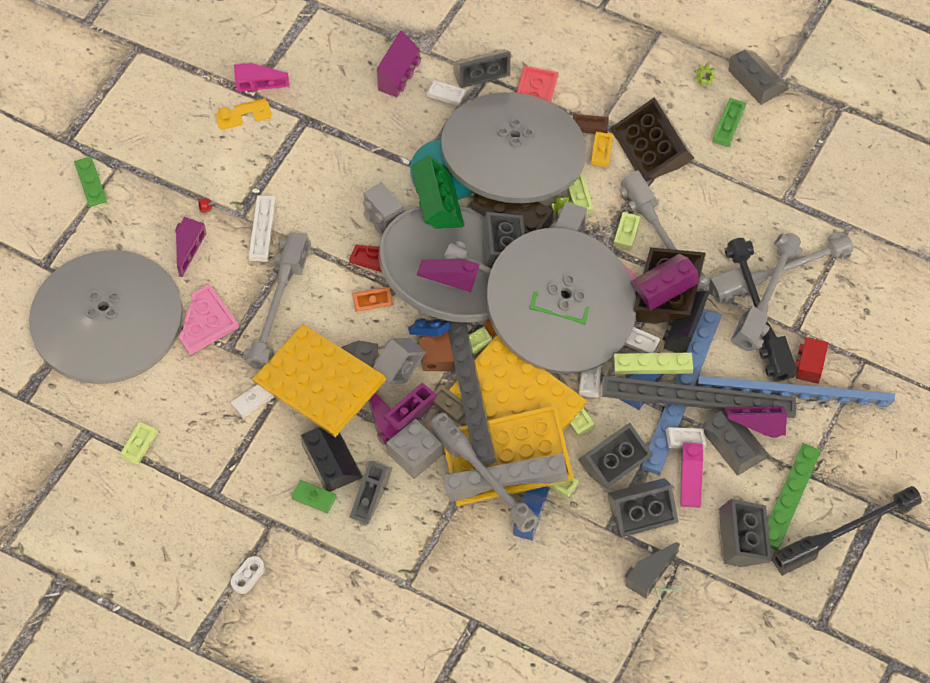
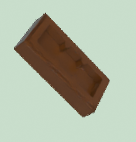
M573 114V119L580 127L582 133L596 134V132H608L609 117Z

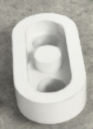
M256 556L249 557L232 576L231 586L234 592L238 594L247 593L262 576L265 567L261 558ZM253 567L258 568L256 571L251 570ZM242 582L245 583L243 587L238 586Z

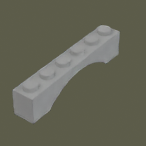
M563 453L486 467L502 487L516 484H551L568 481ZM476 469L444 475L449 502L469 499L493 489Z

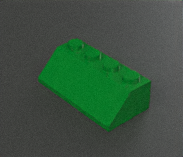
M428 154L411 166L413 171L412 177L416 183V192L420 200L419 205L423 212L422 218L427 225L430 224L435 229L462 228L465 224L452 174L449 169Z

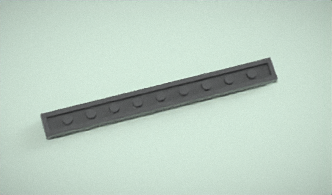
M445 320V322L450 324L448 334L472 449L478 460L486 466L497 462L467 323Z
M604 376L602 379V397L724 411L725 407L784 406L787 418H795L796 397Z

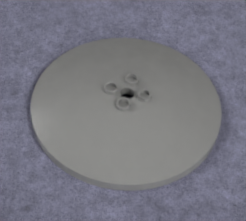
M494 93L470 100L451 114L443 128L441 153L450 173L471 191L497 201L531 203L549 199L562 193L578 179L586 159V141L575 120L555 104L527 94Z
M420 206L407 210L397 216L384 231L379 247L380 268L391 289L410 306L432 317L453 322L488 320L486 286L489 275L478 270L472 292L417 276L421 260L443 259L450 243L455 244L457 241L465 244V249L468 250L470 258L485 265L482 224L485 217L471 208L460 206L465 226L462 228L435 229L430 224L427 225L424 222Z
M545 228L520 236L501 252L493 264L487 280L486 306L489 319L496 334L503 344L519 359L547 372L577 374L605 364L624 346L634 327L636 295L634 287L630 283L632 280L623 263L603 243L575 230ZM536 291L539 295L536 297L535 306L551 310L559 315L583 319L585 308L588 306L589 311L586 324L531 310L530 305L533 292ZM561 291H567L570 294V298H563Z
M99 251L77 257L65 263L44 281L31 305L29 328L39 355L59 374L84 383H115L144 373L156 365L169 352L181 328L182 303L176 284L170 275L154 261L126 251ZM103 305L109 306L105 311L99 310Z

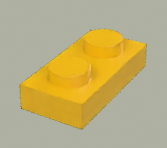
M596 132L591 165L609 167L614 134Z

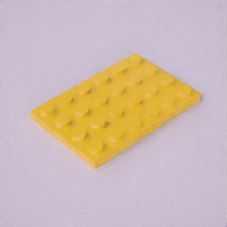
M302 324L252 380L256 385L258 384L271 395L336 437L387 379L385 375Z
M497 335L475 359L488 420L556 405L562 431L564 432L587 404L586 399L547 371L533 367V365L519 359L503 344ZM457 380L449 391L462 400Z
M556 405L488 420L497 462L486 465L485 468L563 453L568 481L574 480ZM468 425L458 427L469 439L472 447ZM444 447L449 474L476 469L461 456L454 459ZM567 481L551 484H516L504 486L503 488L510 495ZM492 489L469 499L455 502L456 506H462L500 496Z

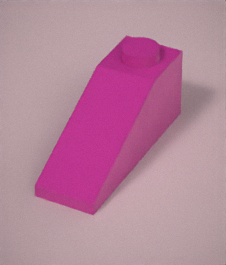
M254 63L234 64L237 92L290 87L289 76L286 72Z
M683 442L681 451L680 507L701 508L703 443Z

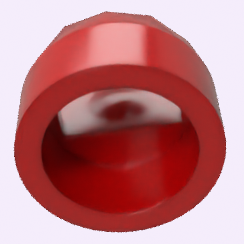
M198 199L200 213L208 212L212 209V206L208 205V203L212 202L210 199Z

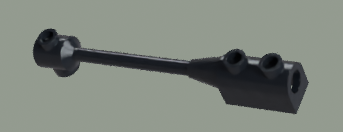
M736 238L728 242L727 247L724 249L727 259L732 258L733 263L740 264L754 307H756L760 302V298L747 264V260L751 255H754V247L750 240L745 241V238ZM767 321L766 325L770 328L762 336L764 342L762 348H759L761 359H766L768 365H765L766 375L768 377L772 376L774 381L794 378L797 368L786 336L777 337Z
M914 486L907 487L893 495V502L831 532L807 536L774 552L772 561L783 576L816 560L819 551L834 539L895 509L901 512L911 511L913 507L922 503L921 495Z

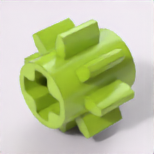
M708 63L705 66L698 64L699 68L694 70L697 75L694 80H700V85L702 86L704 83L711 85L710 81L716 79L713 75V72L716 70L710 68Z
M568 196L555 197V202L551 203L556 216L559 209L563 208L566 202L573 204V201H569Z

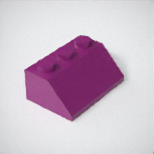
M403 31L398 33L377 67L378 91L396 98L400 92L405 90L406 82L412 78L415 67H418L421 63L420 49Z
M681 254L630 281L650 311L700 283L697 269L688 257Z

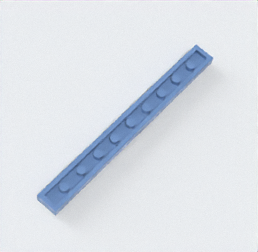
M708 309L703 310L687 353H692L693 373L678 374L674 384L695 386L722 314ZM666 404L649 446L653 456L643 462L642 470L660 476L671 449L668 448L665 430L668 427L679 428L687 406Z
M699 376L697 379V386L770 395L777 394L788 397L799 396L801 400L818 398V401L829 402L830 399H833L843 404L850 403V401H855L858 405L877 403L879 407H889L895 401V393Z

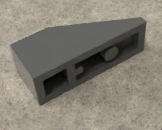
M369 461L349 518L365 524L370 523L387 486L393 467L377 461Z
M675 542L637 562L634 568L630 567L625 574V578H627L625 586L642 597L647 598L677 555L680 543Z

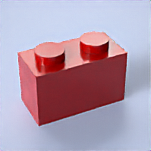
M806 337L804 344L800 343L798 355H801L800 360L796 359L795 363L797 368L796 379L819 384L829 342Z

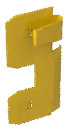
M266 98L234 105L235 109L229 110L228 107L218 109L219 113L215 114L218 127L221 130L242 126V114L253 112L254 118L258 122L271 119L272 116Z

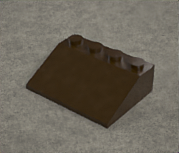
M655 97L610 128L636 171L639 170L646 182L680 169L694 159L693 154L663 106Z
M650 247L643 274L681 254L688 257L695 266L700 280L706 253ZM699 283L651 311L638 294L634 306L637 322L658 324L691 317Z

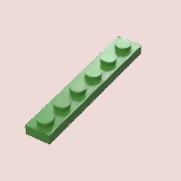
M802 443L768 521L770 547L776 551L780 548L821 453L820 449Z

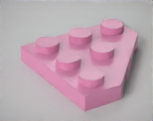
M210 284L193 293L192 302L187 311L185 324L180 333L179 340L187 353L191 355L239 328V324Z

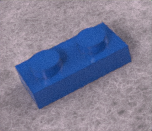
M421 318L408 327L410 335L440 337L450 329V324L439 319L429 321Z

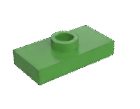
M302 480L299 481L291 496L293 500L327 514L337 498L336 494Z

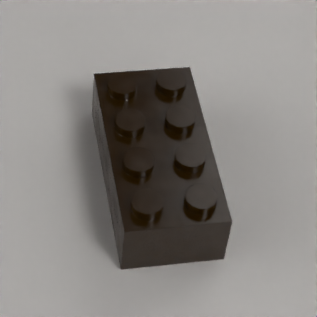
M478 194L471 203V209L484 217L486 212L523 216L525 234L549 228L553 223L554 210L539 202L509 203L486 198Z

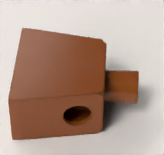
M448 331L440 337L426 336L418 340V345L426 351L421 360L423 371H454V359Z

